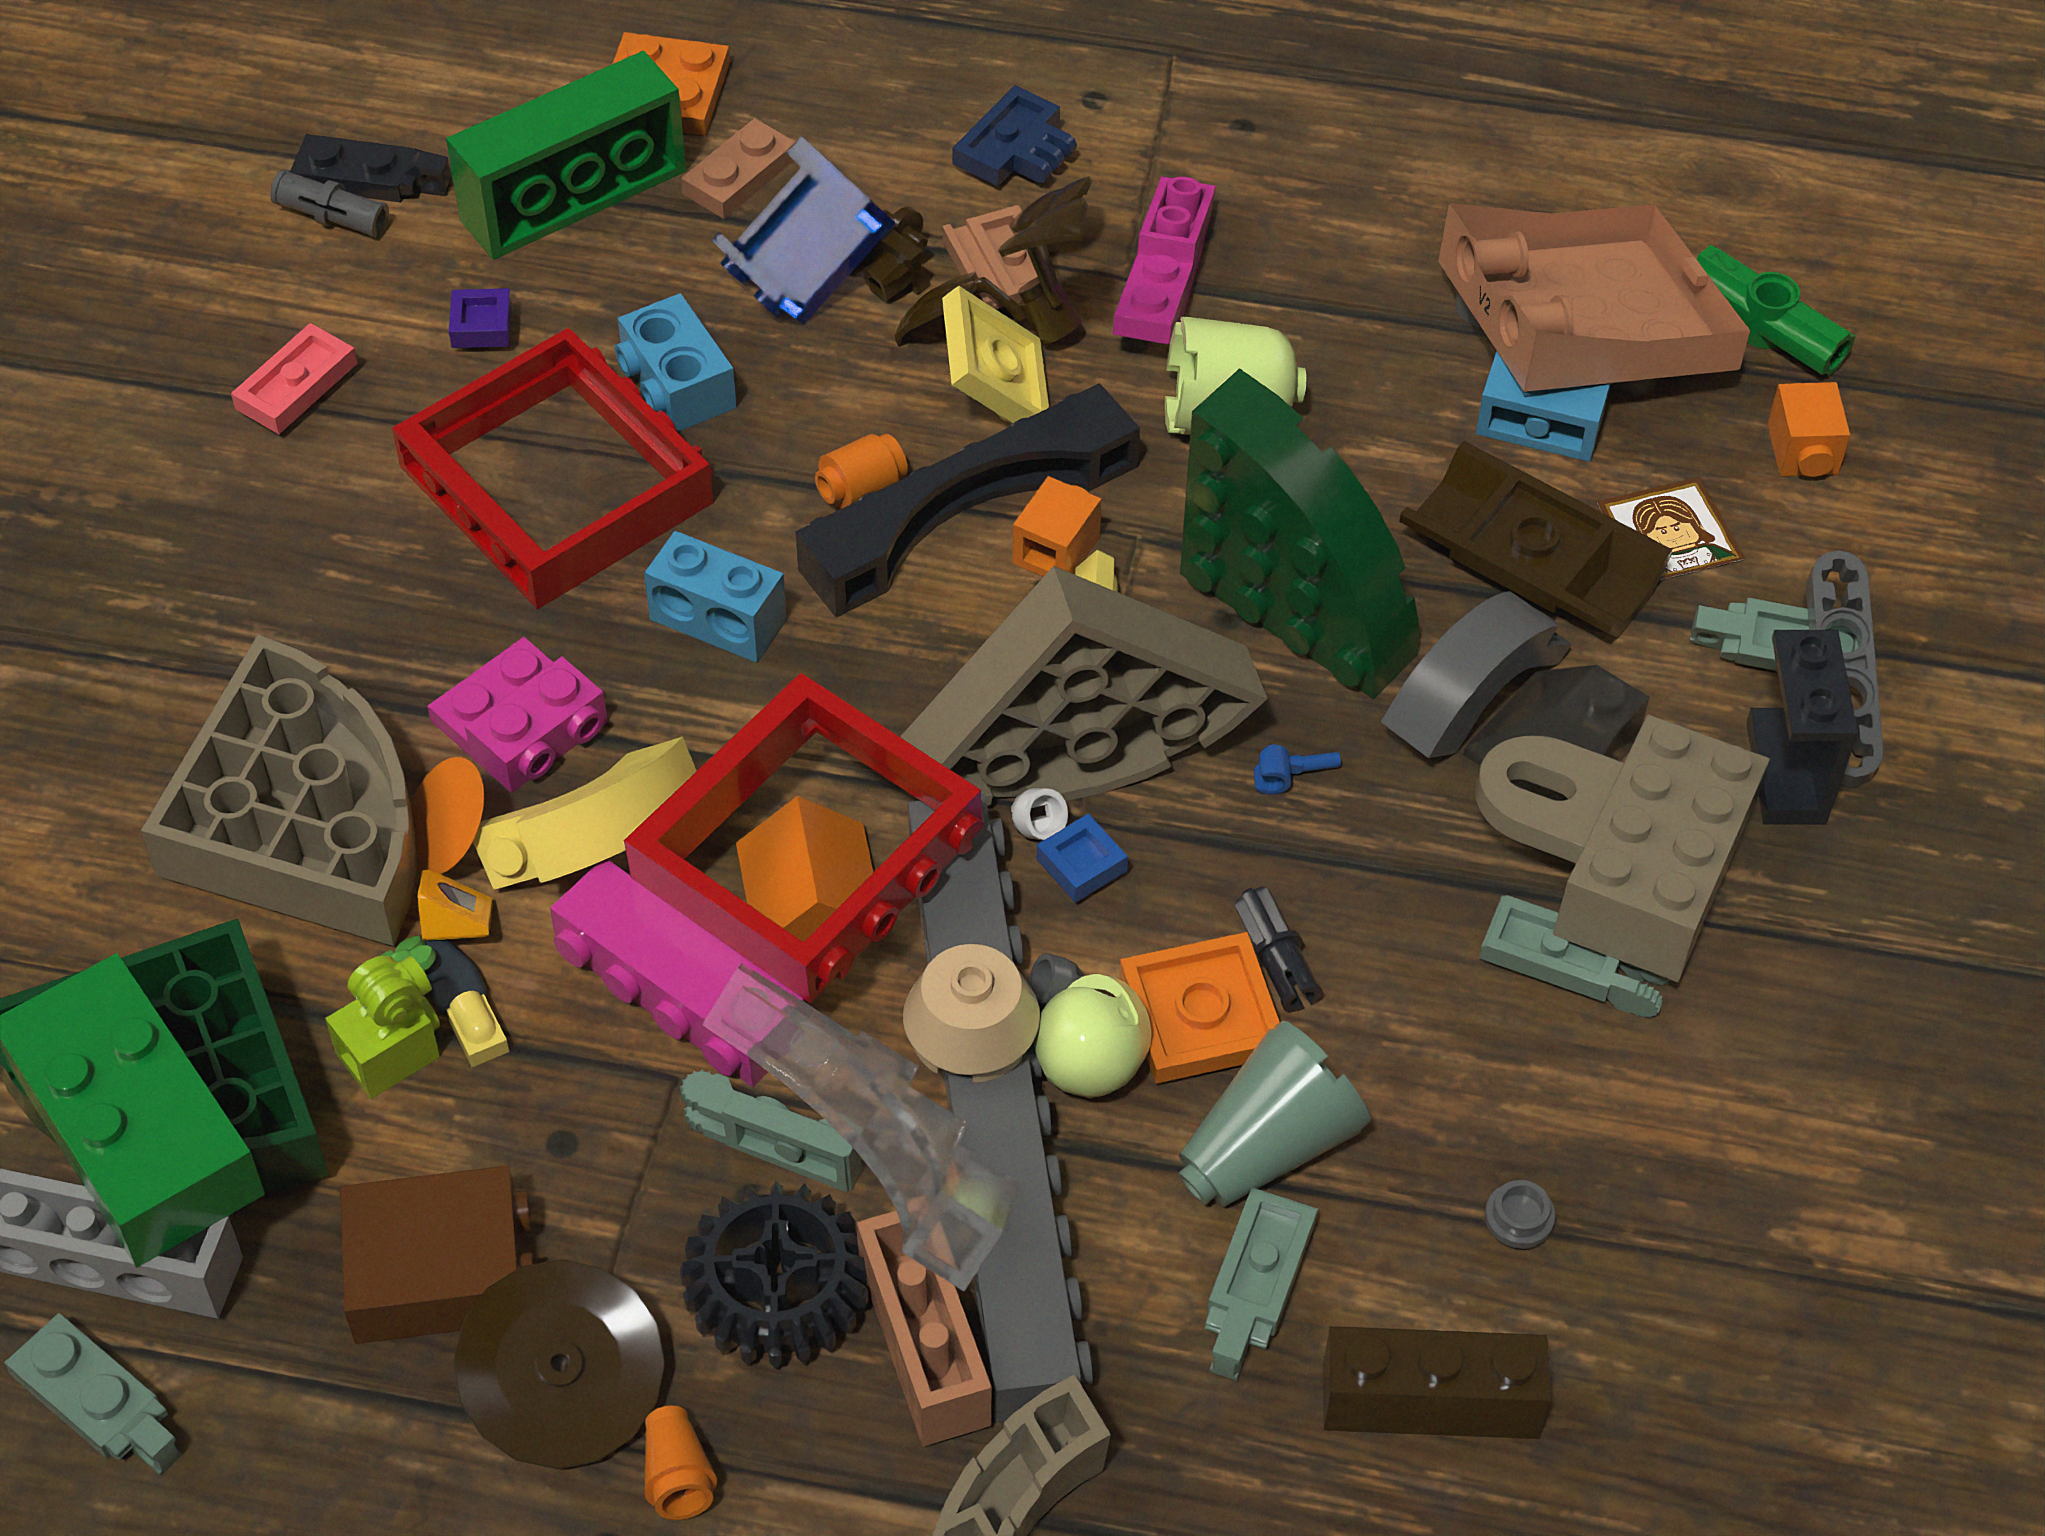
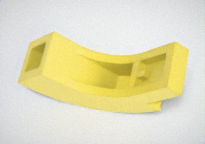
M683 737L627 753L609 771L567 794L531 807L481 821L473 843L493 890L537 877L540 883L581 870L625 851L624 840L697 771Z

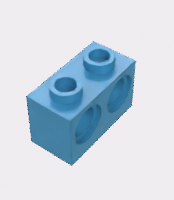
M681 293L618 317L620 343L614 346V350L621 370L627 377L633 375L640 383L643 400L656 412L658 410L665 412L672 420L677 432L737 408L733 367Z
M678 531L673 532L644 573L650 620L756 663L759 662L787 620L784 573Z

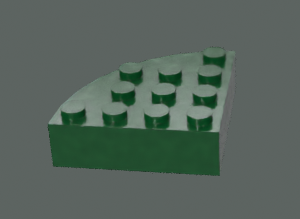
M1239 368L1192 411L1180 574L1187 578L1196 589L1209 592L1232 607L1244 620L1260 625L1283 640L1286 646L1293 652L1306 655L1331 671L1341 683L1355 687L1372 699H1375L1418 655L1419 619L1415 597L1405 595L1398 576L1406 568L1398 545L1376 504L1337 452L1329 446L1322 453L1313 441L1296 426L1304 418L1280 396Z
M237 918L121 957L250 1150L263 1190H277L329 1176L316 1131L239 919ZM82 971L0 998V1015ZM0 1048V1075L7 1091L35 1127L57 1143L10 1070Z

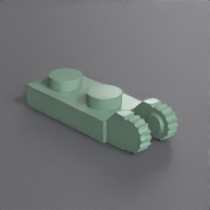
M1502 895L1481 946L1479 959L1603 1002L1608 999L1616 1009L1633 1013L1636 1016L1651 1018L1659 1013L1663 996L1659 994L1660 991H1656L1654 987H1650L1648 984L1663 986L1664 983L1668 984L1670 979L1554 936L1553 931L1558 912L1509 895ZM1618 967H1620L1628 977L1616 973ZM1640 981H1646L1648 984H1641Z
M703 1069L699 1072L694 1070L692 1074H687L686 1079H682L683 1085L680 1086L682 1102L686 1104V1108H684L686 1124H689L690 1130L694 1129L696 1133L703 1132L705 1137L847 1193L849 1190L853 1191L862 1174L859 1137L853 1135L843 1125L828 1119L816 1121L791 1112L784 1104L771 1097L759 1096L754 1098L735 1091L728 1077L718 1073L712 1075L710 1070L708 1072H704Z

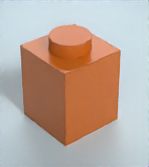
M1837 382L1778 384L1767 424L1780 477L1838 475L1850 438V432Z
M1048 476L1013 524L1012 563L1043 577L1053 566L1075 574V568L1084 561L1100 538L1102 498L1090 494L1079 486L1068 485Z

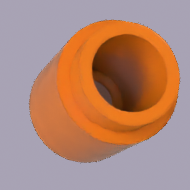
M868 434L821 456L818 461V471L815 473V483L820 495L828 504H835L839 509H842L857 502L867 493L879 491L904 478L908 471L906 457L899 443L890 434H883L881 436Z

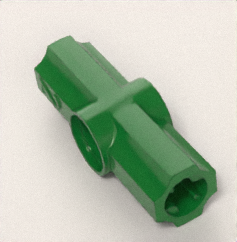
M1709 245L1698 255L1696 260L1749 328L1748 344L1762 349L1780 347L1821 375L1824 374L1827 377L1841 366L1847 354L1852 350L1856 335L1799 300L1800 288L1791 277L1778 272L1758 274L1713 245Z

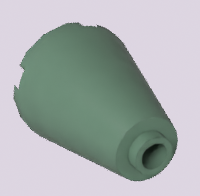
M1281 1021L1273 1029H1269L1179 1153V1158L1185 1168L1178 1173V1176L1190 1193L1203 1205H1206L1213 1199L1225 1207L1249 1194L1251 1189H1258L1360 1134L1361 1130L1371 1121L1366 1104L1348 1078L1343 1074L1336 1079L1323 1063L1328 1055L1304 1032L1291 1023Z

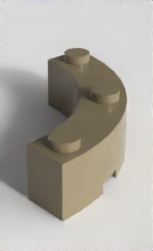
M1075 1374L1041 1392L1013 1413L1004 1422L1003 1429L984 1447L977 1458L974 1459L973 1457L947 1497L932 1536H1027L1038 1520L1057 1501L1079 1484L1103 1471L1111 1434Z

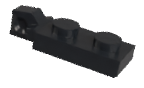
M311 134L305 135L290 170L291 173L321 183H326L328 180L341 183L345 187V191L365 198L401 203L404 195H412L414 192L446 196L452 181L448 164L449 160L446 156L410 147Z

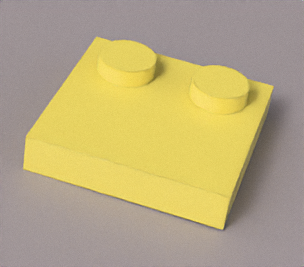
M957 286L944 296L942 301L952 386L996 412L1007 423H1014L1019 419L1029 418L1049 408L1040 338L960 286Z

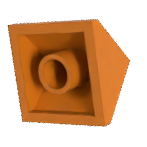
M800 796L794 797L736 842L746 903L802 942L873 873L864 824Z

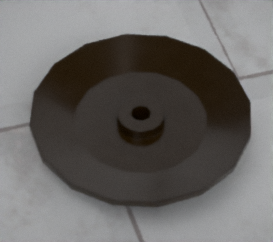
M564 1259L521 1266L487 1287L463 1320L453 1361L460 1404L481 1437L515 1461L552 1469H562L598 1462L632 1440L657 1403L665 1365L658 1325L637 1292L601 1267Z

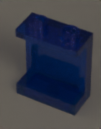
M801 136L787 152L801 166L799 171L736 241L729 240L721 232L712 241L726 254L720 264L745 286L752 279L760 287L753 296L778 319L786 311L805 325L896 222L828 158Z

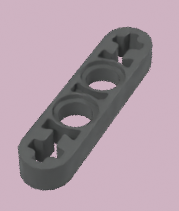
M1836 550L1825 553L1814 564L1807 578L1806 597L1809 630H1827L1830 627L1843 626L1850 629L1858 640L1857 649L1852 652L1843 653L1848 683L1857 688L1863 698V706L1858 710H1854L1858 735L1853 750L1856 755L1865 757H1863L1857 768L1850 767L1848 761L1840 784L1842 787L1853 788L1862 786L1873 776L1882 761L1883 741L1868 573L1865 565L1858 557L1850 552ZM1832 571L1839 573L1841 582L1848 583L1841 597V608L1832 609L1836 601L1835 586L1832 582L1826 581L1829 573Z

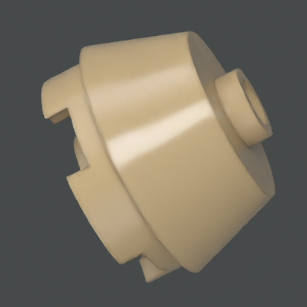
M979 944L958 945L938 954L928 964L911 988L903 1009L904 1029L920 1060L937 1074L939 1067L953 1074L972 1075V1082L974 1083L994 1080L1014 1069L1021 1062L1022 1055L1033 1043L1040 1023V1009L1037 998L1014 963L1002 952Z

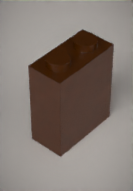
M509 1165L340 1186L344 1312L355 1344L461 1331L463 1320L487 1287L521 1266L534 1264L532 1252L521 1253L519 1234L532 1232L528 1191L515 1192Z

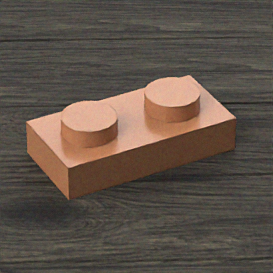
M754 118L681 178L682 194L725 219L797 159L796 142Z

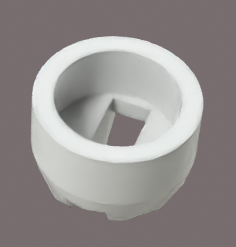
M1032 788L1026 790L1016 797L1011 806L1013 825L1017 831L1027 838L1045 840L1066 826L1068 819L1066 802L1061 794L1053 789ZM1045 805V816L1030 818L1031 808Z

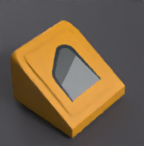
M431 870L422 871L418 890L422 939L477 938L489 935L493 912L492 897Z

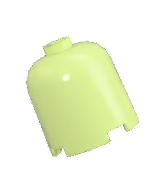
M1181 317V322H1176L1174 325L1167 359V371L1178 372L1176 397L1165 396V423L1168 432L1190 435L1192 411L1239 368L1276 393L1291 407L1293 403H1302L1306 391V369L1296 367V356L1289 339L1279 330L1269 327Z

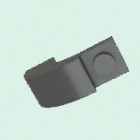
M1511 591L1495 595L1464 615L1437 641L1401 687L1381 723L1428 758L1457 754L1485 707L1511 679L1529 668L1560 664L1571 643L1555 632L1558 628L1555 621L1530 606Z

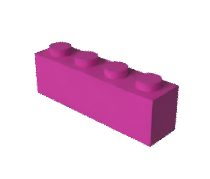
M608 859L597 863L550 907L555 934L554 945L565 960L575 967L587 966L602 977L607 988L618 999L625 1003L635 1001L650 1012L657 1025L666 1034L675 1039L684 1037L701 1049L709 1064L721 1074L730 1076L734 1073L751 1087H754L806 1035L804 1001L801 996L636 882L628 873Z

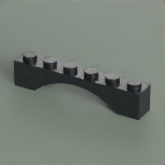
M1100 383L1078 394L1068 395L1052 407L1029 418L1019 419L1010 427L980 442L970 443L959 452L931 466L921 467L912 472L908 477L879 491L867 493L857 502L826 517L816 518L807 526L795 531L798 571L837 618L887 593L898 569L913 548L937 526L960 512L994 498L1027 491H1037L1048 476L1068 485L1079 486L1089 492L1137 468L1140 427Z

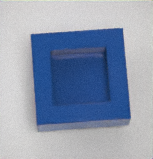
M1089 813L1037 844V861L1075 903L1127 871L1128 856Z

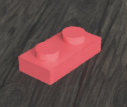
M309 323L231 393L234 407L242 414L280 434L358 364L355 349L344 341Z

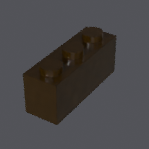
M1329 1327L1323 1361L1324 1431L1540 1439L1551 1403L1547 1335Z

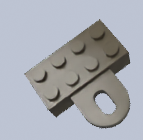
M1647 714L1624 763L1551 737L1521 736L1506 740L1491 749L1483 759L1476 784L1475 796L1482 815L1496 830L1505 836L1576 863L1566 885L1553 931L1554 936L1679 982L1751 817L1770 758ZM1522 779L1563 794L1568 800H1551L1513 785L1510 780Z

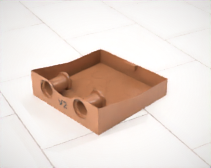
M1449 203L1438 262L1524 392L1740 370L1750 333L1749 328L1655 204L1563 213H1541Z

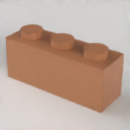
M925 1203L856 1222L859 1256L864 1257L867 1288L922 1447L991 1426L992 1387Z

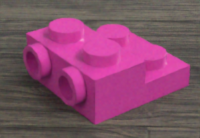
M525 637L518 640L427 706L430 721L510 793H513L530 779L534 780L544 775L550 769L553 762L577 744L586 743L600 731L601 727L608 722L604 692L563 656L553 662Z

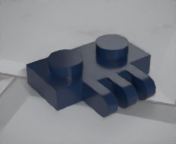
M1014 85L952 148V164L996 186H999L1013 171L1043 183L1052 174V170L1057 169L1064 162L1065 157L1070 156L1077 148V143L1070 134L1056 128L1060 123V106Z

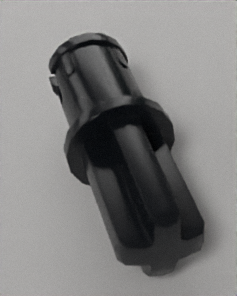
M1263 886L1256 889L1252 887L1246 889L1235 902V908L1255 947L1254 951L1260 966L1265 967L1281 999L1280 1002L1283 1009L1287 1012L1303 1010L1305 1007L1295 989V984L1298 985L1302 994L1305 993L1311 1005L1321 997L1322 989L1316 982L1300 951L1303 944L1302 938L1298 932L1289 929L1268 888Z

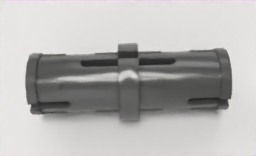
M286 169L280 170L272 183L270 197L273 204H281L313 215L319 224L332 226L334 223L366 233L373 238L381 236L387 225L389 217V206L387 203L377 202L347 192L341 183L332 180L321 183L291 173V171Z

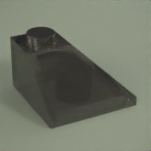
M1598 665L1536 671L1465 747L1463 755L1481 766L1487 753L1496 745L1506 740L1521 736H1545L1574 744L1621 762L1630 752L1643 725L1650 697ZM1522 779L1510 780L1513 785L1551 800H1568L1563 794Z

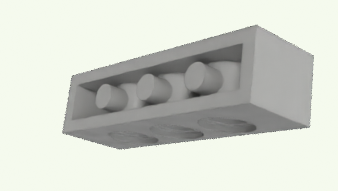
M0 1168V1272L219 1319L243 1259L229 1216L136 1268L85 1186Z

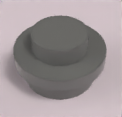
M1514 1180L1500 1186L1490 1195L1485 1208V1222L1490 1233L1501 1243L1513 1248H1532L1543 1243L1551 1234L1555 1223V1209L1547 1193L1539 1185L1527 1180Z

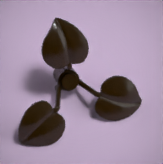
M1088 176L1076 180L1062 189L1043 195L1024 208L1010 223L1011 231L1017 234L1000 246L998 249L1000 256L1004 257L1026 249L1038 276L1018 290L1022 299L1020 303H1016L987 278H979L976 272L956 277L924 294L905 313L895 333V342L898 347L908 331L944 314L942 298L957 286L962 287L971 294L988 293L1010 311L1016 322L1027 318L1037 337L1040 338L1042 345L1053 343L1076 329L1082 320L1057 279L1047 245L1074 240L1083 241V221L1088 210V204L1082 197L1087 195L1093 182L1091 177Z

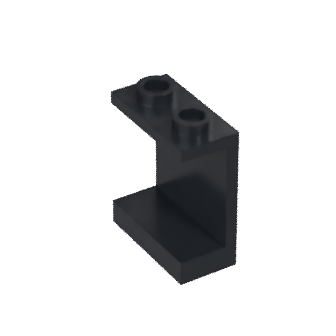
M1774 630L1772 643L1784 708H1750L1746 722L1751 752L1770 758L1758 794L1763 825H1827L1858 735L1839 630Z

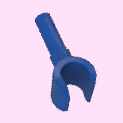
M1269 745L1260 753L1259 764L1254 768L1255 788L1258 792L1267 795L1283 793L1291 786V774L1338 768L1341 766L1340 754L1333 752L1290 756L1289 751L1283 746Z

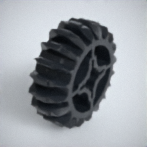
M776 1180L770 1189V1195L758 1197L757 1192L748 1184L743 1192V1203L737 1205L722 1196L721 1202L718 1204L720 1218L701 1214V1220L698 1222L699 1236L688 1237L685 1245V1254L688 1261L682 1262L683 1266L680 1267L681 1283L686 1288V1291L683 1293L685 1308L691 1315H696V1329L702 1337L714 1335L715 1346L722 1355L740 1345L741 1360L747 1366L756 1359L759 1353H768L770 1365L777 1370L783 1361V1354L795 1352L796 1358L806 1365L810 1359L809 1346L817 1344L831 1353L836 1345L835 1331L852 1334L856 1326L855 1312L865 1311V1307L868 1304V1289L865 1288L867 1286L866 1266L864 1257L859 1256L856 1221L851 1216L850 1211L837 1214L836 1202L830 1194L812 1203L811 1190L808 1189L805 1183L797 1190L794 1196L784 1195L783 1186ZM791 1239L802 1241L812 1247L800 1246ZM779 1256L781 1258V1269L784 1274L778 1276L777 1292H772V1282L769 1274L775 1273V1259ZM730 1295H736L737 1301L754 1302L761 1306L764 1311L744 1306ZM810 1300L807 1303L794 1308L795 1305L799 1304L800 1302Z

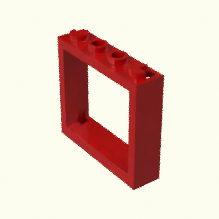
M569 327L392 427L400 468L537 610L713 504L711 476L714 475V471L703 458L702 448L698 445L691 446L677 433L675 425L665 412L661 410L656 412L642 399L638 388L631 379L626 376L619 377L607 365L601 351L597 347L591 349ZM571 386L665 480L548 550L543 551L450 454L564 388Z
M800 673L624 840L632 879L811 1003L836 977L840 980L846 977L854 959L872 941L879 942L888 935L896 923L898 914L915 897L922 898L933 889L940 877L941 871L958 853L965 854L972 849V839L983 829L984 825L982 795L979 788L803 673ZM817 732L935 811L802 942L684 859Z

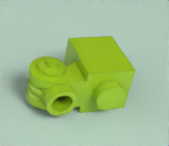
M386 955L377 956L361 964L351 974L347 984V988L356 1000L325 1019L335 1054L368 1097L373 1099L440 1057L434 1035V1030L440 1027V1022L434 1009L423 996L432 990L430 982L419 963L412 956L400 962H396L393 957Z

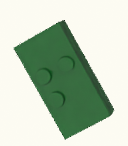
M644 50L446 138L459 219L492 260L686 172L679 89Z
M118 953L0 1015V1048L10 1070L136 1268L265 1195L250 1150Z

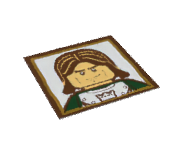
M1699 477L1597 501L1602 513L1673 549L1671 558L1660 580L1745 559Z

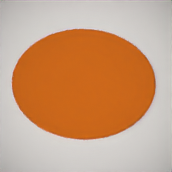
M452 757L436 765L421 782L411 802L416 835L417 871L421 874L423 870H431L443 874L453 868L466 854L478 831L484 807V788L477 767L466 758Z

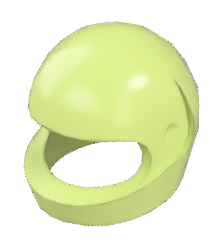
M1091 974L1073 982L1067 989L1055 995L1040 1013V1023L1034 1039V1048L1047 1080L1062 1091L1086 1098L1104 1096L1125 1086L1136 1074L1151 1046L1152 1030L1148 1012L1137 993L1127 983L1116 977ZM1095 989L1107 990L1114 994L1115 997L1108 996Z

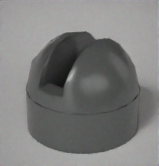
M1044 953L1035 961L1028 984L1037 998L1038 1005L1045 1007L1055 995L1067 989L1073 982L1081 978L1082 973L1075 962L1065 957Z

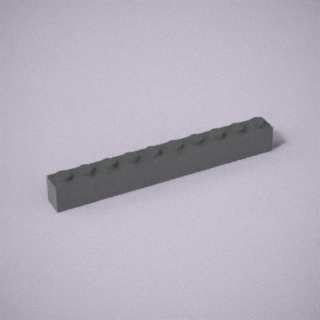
M981 794L984 825L983 829L972 839V849L965 854L958 853L941 871L940 877L933 889L924 897H917L927 966L941 952L964 944H979L992 947L1006 955L1014 965L1023 964L1019 926H1007L1004 912L1014 909L1010 872H998L996 857L1005 856L1001 818L989 819L985 794ZM920 800L908 802L909 836L935 811ZM1034 1041L1022 1055L1021 1062L1014 1069L994 1080L974 1083L972 1082V1075L953 1074L943 1070L986 1370L992 1387L991 1404L994 1423L1005 1422L1013 1413L1041 1392L1075 1374L1081 1385L1092 1384L1093 1381L1088 1342H1075L1072 1321L1082 1319L1080 1290L1077 1277L1064 1278L1061 1258L1071 1257L1070 1231L1067 1216H1054L1051 1197L1061 1196V1179L1057 1155H1044L1041 1137L1051 1136V1119L1047 1095H1034L1032 1078H1040L1042 1075L1041 1065L1034 1048Z

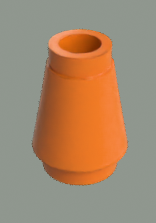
M673 1405L657 1408L645 1419V1498L651 1505L655 1506L657 1514L665 1519L684 1520L692 1518L704 1512L713 1501L712 1492L716 1488L717 1477L689 1421L687 1411L682 1407Z

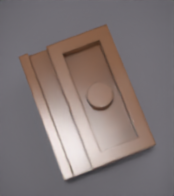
M1019 205L966 219V226L955 229L952 228L951 224L942 226V242L961 276L976 272L979 278H987L1016 303H1020L1022 299L1018 290L1029 281L1038 277L1027 250L1025 249L1001 257L998 249L1005 241L1017 234L1011 231L1009 225L1022 211ZM1055 270L1057 279L1059 280V282H1060V284H1061V279H1060V277L1058 276V274H1057V272H1056V270ZM980 292L973 294L994 309L1004 307L988 293Z

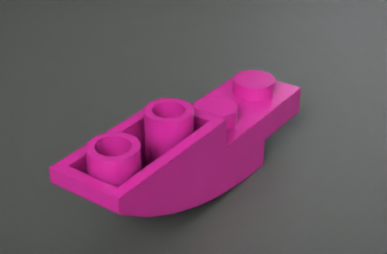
M1161 176L1139 234L1136 259L1114 314L1113 335L1170 344L1175 323L1181 322V317H1184L1198 269L1215 198V185L1199 183L1190 177L1168 178Z

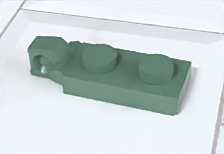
M1747 598L1746 603H1730L1728 611L1699 605L1693 618L1690 642L1714 649H1721L1720 657L1731 661L1735 660V663L1777 671L1772 643L1773 631L1809 630L1808 610L1806 608L1754 598ZM1834 626L1827 629L1839 630L1843 653L1852 652L1858 648L1857 637L1850 629L1843 626Z
M1256 1188L1250 1190L1208 1301V1317L1205 1329L1219 1334L1211 1356L1214 1357L1209 1372L1237 1381L1249 1345L1266 1349L1270 1336H1275L1316 1223L1317 1208Z
M60 1313L52 1318L4 1362L10 1375L107 1460L113 1456L119 1461L131 1450L161 1476L182 1456V1453L174 1445L175 1437L159 1423L168 1413L159 1403L156 1395Z

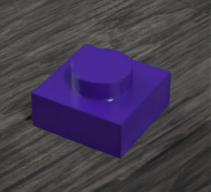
M510 288L451 291L449 321L451 348L510 346L512 314Z

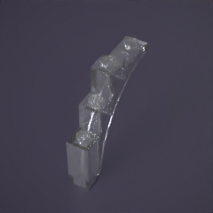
M741 963L702 1025L746 1054L788 1086L818 1112L857 1151L880 1180L896 1207L903 1230L901 1252L962 1291H965L1005 1229L1019 1182L959 1145L968 1123L910 1087L919 1066L862 1030L858 1036L747 965Z

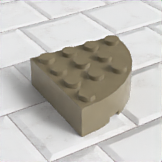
M1053 566L900 737L979 788L981 794L986 796L987 805H991L993 797H1014L1032 788L1053 789L1061 794L1065 801L1102 794L1147 779L1172 767L1169 760L1170 756L1189 748L1198 741L1206 748L1232 731L1268 698L1246 645Z
M258 634L141 829L155 875L394 946L411 906L418 860L414 817L404 774L392 739L370 704L353 687L348 690L339 680L330 676L327 666L301 650Z

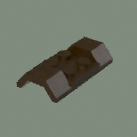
M1466 441L1459 445L1442 482L1417 511L1406 507L1401 512L1399 519L1400 523L1451 549L1449 557L1552 613L1561 608L1618 638L1650 600L1671 558L1673 550Z

